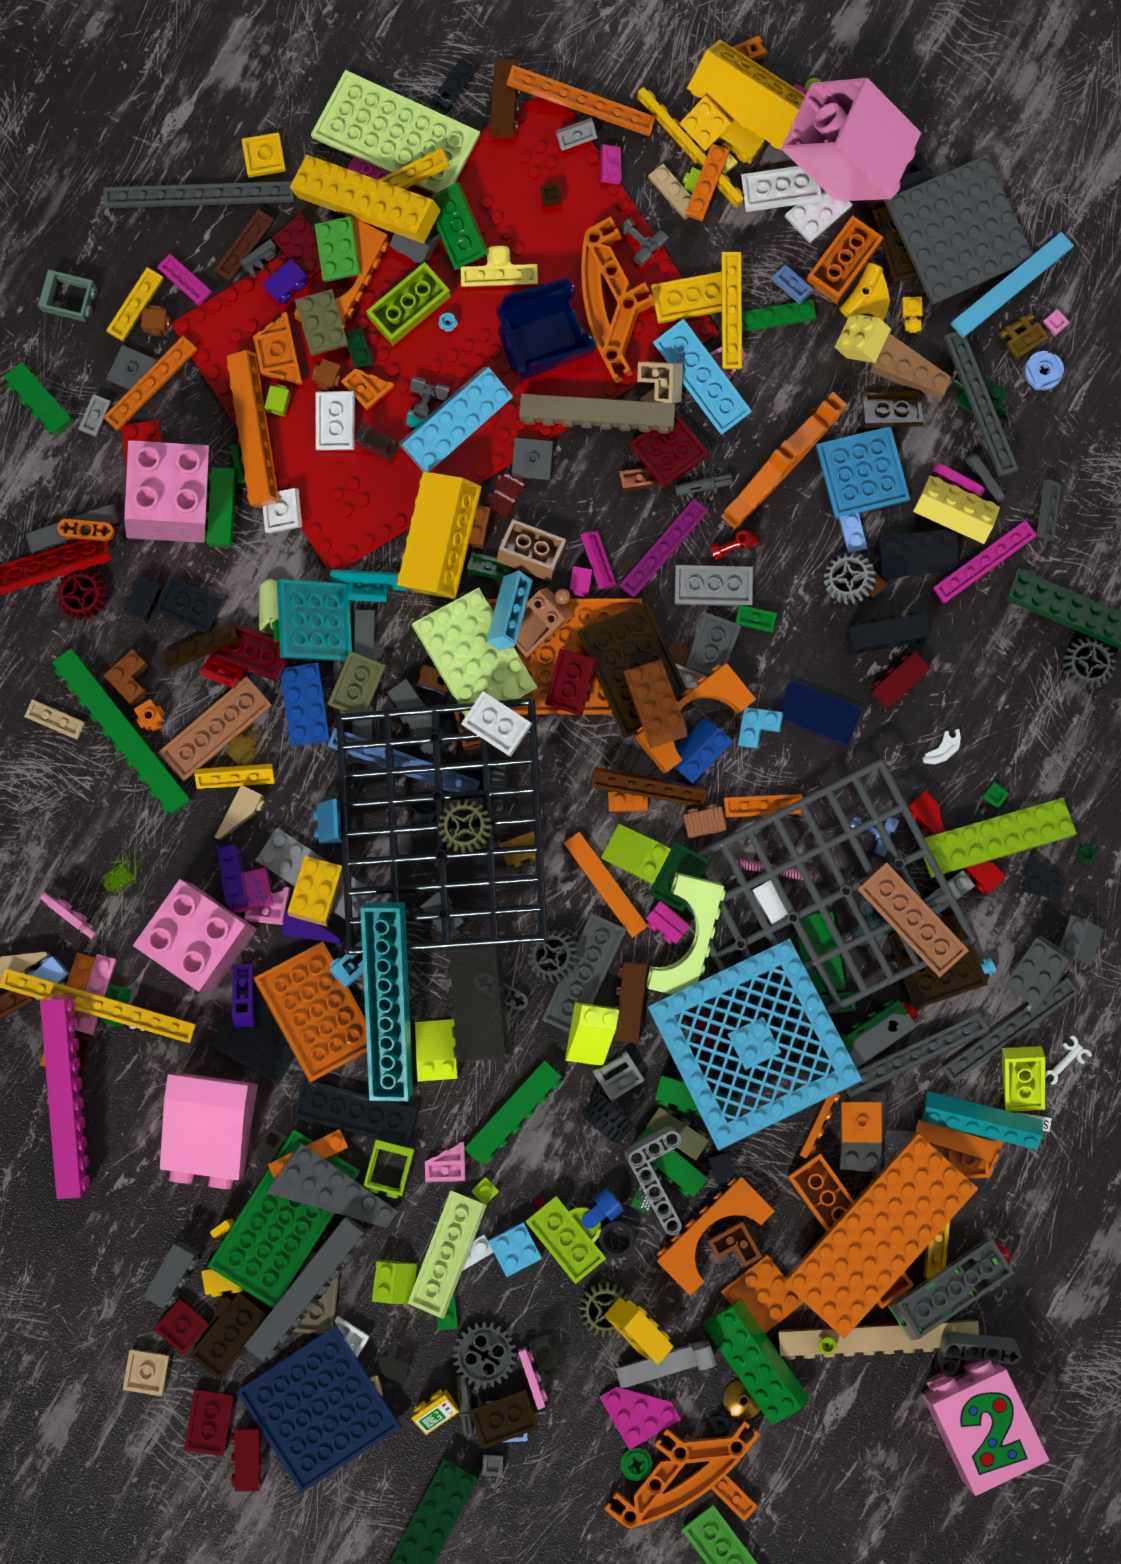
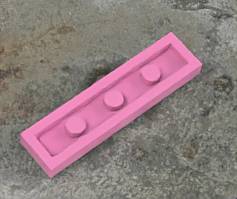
M97 954L85 991L105 997L117 960ZM79 1011L77 1031L93 1035L99 1017Z

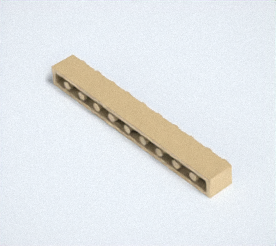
M976 1319L945 1321L918 1340H909L899 1323L857 1325L845 1339L832 1327L777 1330L779 1355L784 1356L785 1360L796 1359V1356L804 1355V1358L807 1359L816 1358L818 1354H823L824 1357H835L836 1353H843V1356H855V1352H863V1355H875V1351H883V1354H895V1350H903V1353H914L915 1349H923V1352H934L935 1348H939L941 1338L945 1333L957 1332L979 1335V1325ZM831 1335L834 1337V1341L837 1342V1348L833 1354L826 1355L818 1350V1339L821 1336Z

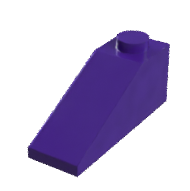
M285 912L282 928L283 936L342 944L340 938L323 926L290 917L288 912Z
M253 964L233 965L232 1020L235 1028L255 1027Z

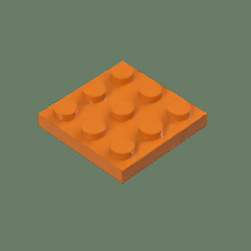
M767 1254L721 1290V1293L730 1304L741 1298L764 1333H767L804 1303L782 1282L785 1277Z

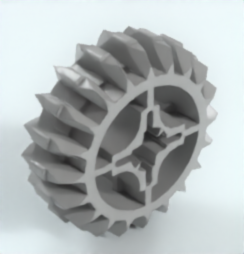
M852 552L850 557L847 553H844V558L837 555V562L831 560L833 566H826L827 571L830 573L824 574V577L827 579L824 581V584L828 586L826 590L828 593H831L830 596L833 599L837 597L838 602L844 599L845 604H848L851 599L852 603L856 604L857 598L863 601L862 595L865 594V596L869 597L870 594L867 590H874L871 584L876 583V579L873 578L876 576V572L873 571L874 566L869 564L868 558L863 559L862 554L856 557V554ZM851 565L864 569V572L853 571ZM842 568H844L843 573L840 574V575H837L838 572H839ZM849 572H850L851 575L853 576V578H852V580L850 581V583H849L848 580H847V579H849L848 576H850ZM863 581L862 585L856 589V585ZM836 585H846L849 592L839 590Z

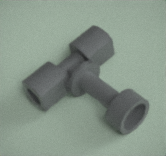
M629 218L622 224L619 230L624 235L629 233L640 243L639 248L641 250L634 256V260L642 267L651 258V253L655 249L659 250L668 241L669 237L660 230L653 238L650 236L645 238L634 228L635 223Z
M413 376L410 391L420 393L422 397L421 402L416 404L413 409V416L419 420H425L429 414V408L427 407L429 401L434 400V398L446 401L450 394V386L439 383L433 386L426 384V379Z

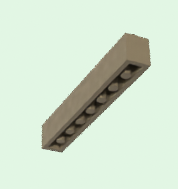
M521 394L519 417L520 421H524V424L529 425L541 422L546 426H553L556 423L562 424L564 427L581 425L582 428H592L593 426H600L601 429L605 430L618 427L623 431H630L633 428L639 429L641 432L658 430L659 433H669V431L674 430L675 404Z

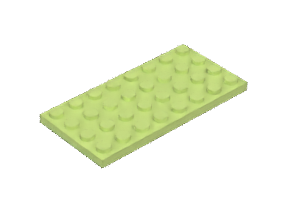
M347 70L344 71L311 133L313 139L389 173L442 148L445 151L450 167L415 184V186L433 194L456 183L481 135L478 130Z

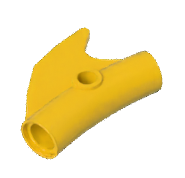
M873 263L867 264L857 286L839 308L845 317L848 318L850 313L858 315L870 314L884 321L890 299L883 275V268Z

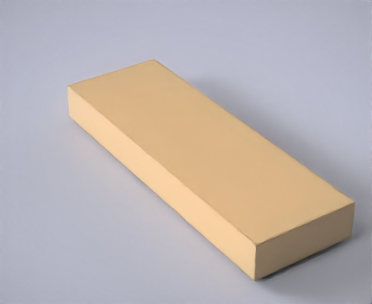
M33 699L24 716L76 740H79L86 724L82 720Z

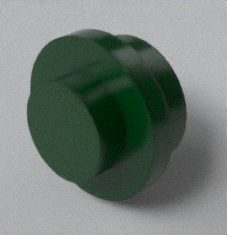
M1083 844L1077 848L1075 855L1079 862L1088 864L1094 860L1096 853L1091 845Z

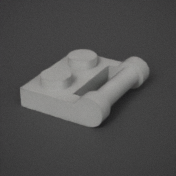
M626 1050L621 1053V1056L602 1068L593 1070V1073L611 1101L645 1081ZM625 1062L628 1064V1068L607 1081L603 1078L605 1074Z

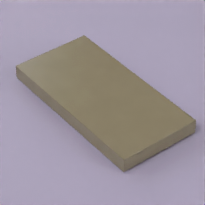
M310 1252L299 1270V1276L317 1252ZM339 1275L328 1282L330 1287L324 1294L317 1296V1304L312 1310L306 1311L303 1314L306 1316L299 1326L297 1325L296 1328H293V1332L323 1334L334 1326Z

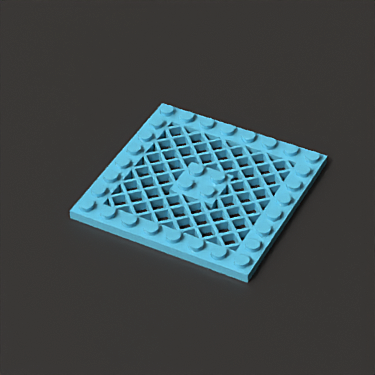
M790 939L648 1006L653 1020L718 1151L862 1081ZM769 972L767 980L759 978V976ZM773 972L783 975L780 984L770 981ZM785 978L788 979L792 988L783 986ZM748 981H751L749 988L740 986ZM755 981L765 984L763 993L752 990ZM768 985L779 988L776 998L765 994ZM734 989L731 997L724 995V993ZM737 989L748 992L745 1002L734 998ZM781 990L792 993L789 1002L779 999ZM750 994L761 997L758 1006L748 1003ZM794 995H796L801 1006L792 1003ZM716 997L714 1006L705 1003ZM719 998L730 1001L727 1010L717 1007ZM764 998L774 1001L772 1010L761 1007ZM733 1002L743 1005L740 1015L730 1011ZM777 1003L788 1006L785 1015L774 1012ZM698 1006L696 1014L688 1012V1010ZM702 1006L712 1009L709 1019L699 1016ZM746 1007L756 1010L754 1019L743 1016ZM790 1007L801 1010L798 1020L788 1017ZM715 1011L725 1014L723 1023L712 1020ZM759 1011L770 1015L767 1023L764 1017L757 1020ZM803 1013H805L809 1023L801 1021ZM680 1015L679 1021L677 1022L675 1017ZM684 1015L694 1018L691 1027L681 1024ZM728 1015L738 1018L736 1028L726 1025ZM773 1016L783 1019L781 1028L770 1025ZM697 1019L707 1022L705 1032L694 1029ZM741 1020L750 1022L749 1024L739 1028ZM786 1020L797 1024L794 1033L783 1030ZM710 1024L721 1027L718 1036L708 1033ZM799 1025L810 1028L807 1037L797 1034ZM681 1028L690 1031L687 1040ZM724 1028L733 1031L728 1034L730 1041L721 1038ZM770 1029L773 1030V1031L779 1032L776 1041H775V1039H774V1037H773V1035H772ZM813 1030L819 1041L810 1039ZM693 1032L703 1036L700 1045L690 1042ZM781 1034L792 1037L789 1046L779 1043ZM706 1037L716 1040L714 1049L703 1046ZM795 1038L806 1041L803 1051L792 1047ZM719 1041L730 1045L727 1054L716 1051ZM808 1043L819 1046L816 1055L806 1052ZM690 1046L698 1049L696 1058L694 1057ZM732 1047H734L739 1058L730 1056ZM779 1047L788 1050L785 1059L776 1057L781 1054ZM821 1048H823L828 1059L819 1057ZM701 1050L712 1053L709 1063L699 1060ZM791 1051L801 1054L798 1064L788 1061ZM715 1055L725 1058L722 1067L712 1064ZM804 1056L815 1059L812 1069L801 1065ZM728 1059L738 1062L736 1072L725 1069ZM769 1060L767 1068L758 1065ZM773 1060L783 1063L781 1072L770 1069ZM817 1061L828 1064L826 1073L815 1070ZM698 1064L707 1066L705 1075H703ZM741 1064L745 1071L752 1068L749 1077L739 1074ZM786 1064L797 1068L794 1077L783 1074ZM832 1066L834 1072L828 1074L830 1067ZM710 1068L721 1071L718 1081L707 1077ZM755 1068L765 1072L763 1081L752 1078ZM800 1069L810 1072L808 1082L797 1079ZM723 1073L734 1076L731 1085L721 1082ZM768 1073L779 1076L776 1086L766 1083ZM813 1074L822 1076L821 1078L811 1082ZM737 1077L748 1080L745 1090L734 1087ZM782 1078L792 1081L790 1091L779 1087ZM707 1082L716 1084L714 1093H712ZM750 1082L761 1085L758 1095L748 1091ZM795 1082L805 1085L793 1091ZM719 1086L730 1089L727 1099L716 1095ZM764 1086L774 1089L772 1099L761 1096ZM733 1090L743 1094L740 1103L730 1100ZM777 1091L786 1094L775 1100ZM746 1095L757 1098L754 1108L743 1105ZM716 1099L725 1102L723 1111H721ZM759 1100L768 1102V1104L757 1108ZM728 1104L739 1107L736 1117L725 1113ZM742 1108L751 1111L739 1117ZM725 1117L733 1121L727 1123Z

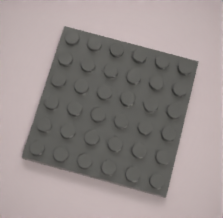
M988 155L884 201L932 305L1013 270L1033 256Z

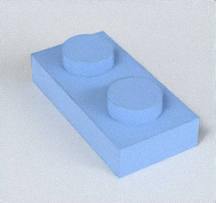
M859 513L840 517L839 521L847 553L851 554L852 552L856 553L867 550Z

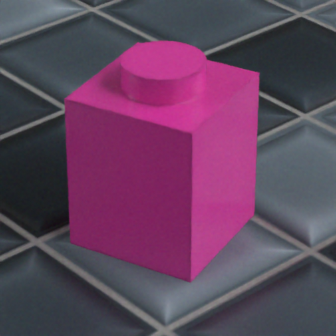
M573 566L569 592L573 593V596L584 597V595H589L592 569Z

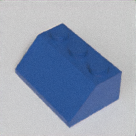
M703 717L687 734V737H684L675 746L682 761L673 768L689 784H693L733 741L719 727Z

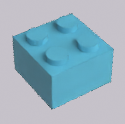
M524 1221L488 1241L506 1277L542 1259V1255Z

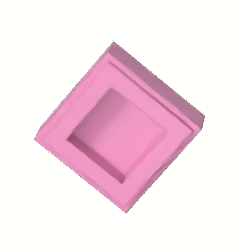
M1056 309L1042 323L1056 336L1070 322Z

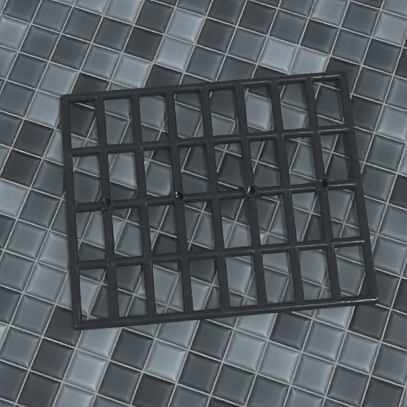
M534 698L497 700L506 707L528 706V721L532 725L525 734L529 735L530 756L490 759L489 742L474 732L440 734L439 713L470 711L475 702L337 715L346 952L348 955L363 954L362 947H354L353 925H361V917L353 918L352 896L392 893V902H400V892L440 890L441 909L439 911L405 914L406 922L441 919L442 941L407 943V951L533 943L548 940ZM431 714L432 733L430 735L392 738V717ZM384 718L385 739L345 743L344 721ZM481 739L482 760L442 763L441 745L443 742ZM433 743L434 764L394 767L393 746ZM385 747L386 768L346 771V750ZM531 764L532 786L491 789L490 767ZM482 768L483 790L443 793L442 771ZM434 772L435 791L432 794L395 797L394 775ZM386 776L387 797L348 800L347 779ZM532 794L533 815L493 818L492 797ZM484 797V811L487 810L489 813L485 818L490 817L492 820L490 823H486V825L492 826L491 830H486L491 835L486 837V848L474 849L472 853L469 850H466V853H462L461 850L457 852L446 851V842L442 841L445 835L439 834V831L444 828L438 826V823H444L440 816H444V803L446 800ZM436 802L437 823L397 826L396 804ZM388 805V827L349 830L348 808ZM480 819L474 822L473 828L481 827ZM454 821L450 823V830L457 829V824ZM458 821L461 824L462 829L469 828V822L467 824H464ZM534 823L535 845L494 848L493 826ZM437 831L438 850L436 852L398 855L397 834ZM389 834L390 856L350 859L349 837ZM536 853L537 874L496 877L495 856ZM487 856L488 878L447 881V861L449 859ZM439 861L440 882L399 885L398 863ZM379 864L391 865V885L351 887V867ZM537 882L538 904L497 907L496 885ZM488 886L489 908L449 910L448 889ZM539 912L540 934L499 937L498 915ZM490 916V938L450 940L449 921L452 918Z

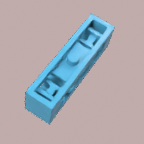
M362 935L359 938L361 941L356 946L354 945V947H362ZM345 950L346 955L342 959L338 957L330 964L332 967L330 973L346 989L363 974V961L358 964V969L349 976V973L356 966L352 962L348 963L345 968L343 966L349 960L353 961L358 955H348Z

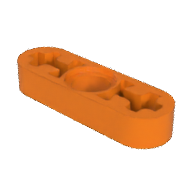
M63 519L57 525L59 534L64 538L110 541L115 535L114 528L106 522ZM68 524L71 528H76L77 535H75L76 532L74 530H68L65 533L62 528ZM85 525L91 527V532L88 535L81 534V528ZM95 526H97V530L101 531L107 527L110 533L104 536L102 533L96 532Z

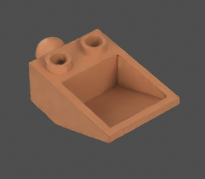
M546 587L539 590L527 602L515 645L526 658L573 616L563 605L570 600L568 590L559 589L554 595Z

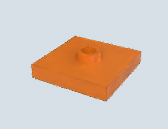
M841 1102V1142L882 1143V1102Z

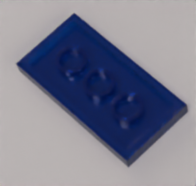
M789 681L778 712L784 713V721L847 746L862 711L861 708Z

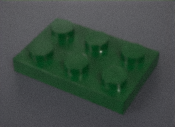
M675 842L648 894L684 912L688 902L671 892L675 873L702 878L710 860Z

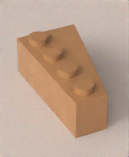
M890 333L876 363H873L870 370L873 374L920 391L938 400L943 398L951 379L948 374Z

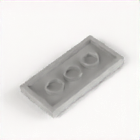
M675 566V605L752 606L753 567Z

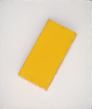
M232 1218L225 1220L210 1231L213 1238L222 1236L232 1228L235 1222Z

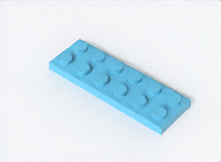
M682 319L653 342L667 362L683 363L682 383L721 435L752 412L685 319Z

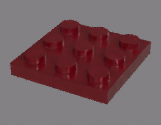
M676 412L673 431L659 433L658 430H650V432L642 433L629 443L630 449L663 489L705 460L710 454Z

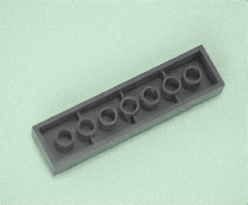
M344 1218L244 1347L261 1361L274 1358L281 1349L279 1345L286 1342L293 1334L291 1329L293 1327L296 1328L297 1325L299 1326L306 1317L303 1314L306 1311L312 1310L317 1304V1296L324 1294L330 1287L328 1282L331 1279L337 1278L342 1272V1264H346L355 1255L353 1250L356 1247H361L367 1240L366 1234L368 1230L353 1218Z

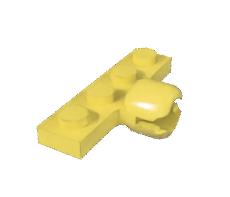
M507 246L489 247L487 249L489 252L487 255V265L461 267L462 287L538 284L537 264H511L510 249Z

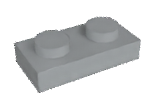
M591 118L555 131L562 151L597 138Z
M93 394L78 428L79 431L98 437L105 421L103 417L109 411L112 402Z

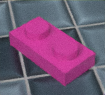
M602 145L601 182L620 184L621 147Z

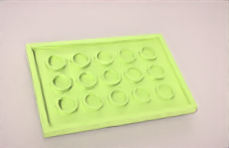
M479 588L412 623V627L457 704L476 702L482 692L487 693L496 700L521 698L537 689L536 684L513 646L499 651L486 642L494 613ZM462 711L465 717L469 713V711Z

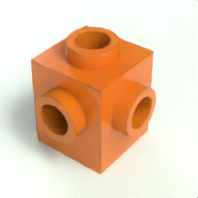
M151 699L134 708L138 716L136 721L141 728L145 727L148 731H156L163 726L162 723L165 722L163 716L165 713L161 706H156Z

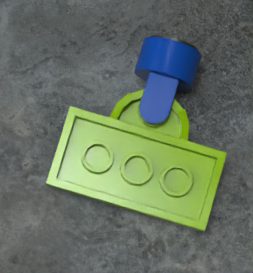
M605 1187L593 1197L597 1205L592 1209L575 1207L568 1211L558 1197L555 1196L525 1221L575 1284L606 1259L594 1244L601 1232L600 1222L606 1217L612 1221L624 1211V1206L609 1188Z

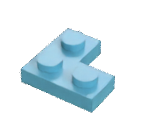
M746 707L743 712L738 745L758 749L761 730L781 732L784 713Z

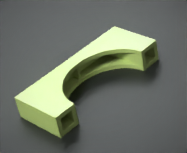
M675 873L671 892L685 899L691 906L696 922L695 936L690 948L681 959L664 967L650 966L646 981L648 989L673 995L698 983L699 977L703 976L705 970L703 962L710 952L709 940L713 938L715 933L713 925L715 919L718 920L720 915L719 903L723 901L725 896V889H723L724 886L721 883Z

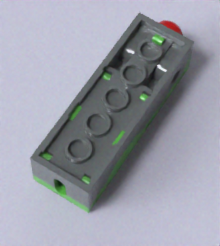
M993 1239L982 1241L888 1305L908 1339L918 1340L1013 1275L1014 1272L1010 1267L1011 1254L1005 1246L995 1244Z

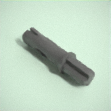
M731 474L715 477L710 475V477L675 484L677 496L709 489L714 491L715 488L732 485L733 481Z
M463 1374L455 1375L460 1409L458 1416H461L463 1434L472 1435L474 1434V1426L469 1409L472 1408L467 1384L468 1378L466 1377L461 1380Z

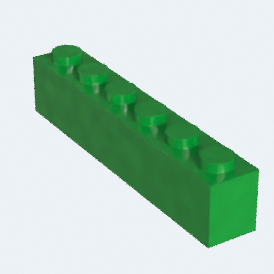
M544 1061L464 1149L481 1165L484 1162L488 1164L495 1156L493 1154L497 1147L502 1149L509 1141L506 1137L511 1132L515 1134L522 1127L519 1123L524 1118L528 1120L535 1113L533 1108L537 1103L542 1105L549 1097L546 1095L551 1088L555 1091L562 1083L559 1080L562 1076Z

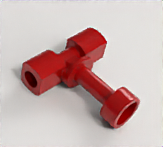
M740 531L735 535L736 540L722 546L720 543L711 545L712 553L715 559L718 560L724 557L725 552L737 547L741 550L744 549V546L756 547L759 544L757 535L747 531Z

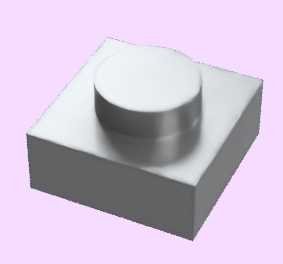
M483 1454L482 1475L502 1477L503 1455Z

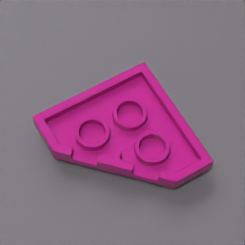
M615 1386L599 1396L629 1450L681 1420L670 1400L660 1399L619 1386Z

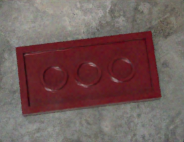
M237 625L235 626L239 641L210 654L215 660L278 682L290 659L280 658V642H274V638Z

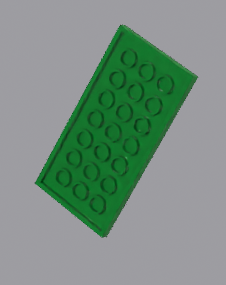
M293 1130L274 1161L294 1152L300 1143L308 1145L313 1143V1141ZM336 1155L325 1159L354 1180H356L361 1172ZM269 1168L207 1267L274 1308L287 1291L335 1213L266 1193L275 1180Z

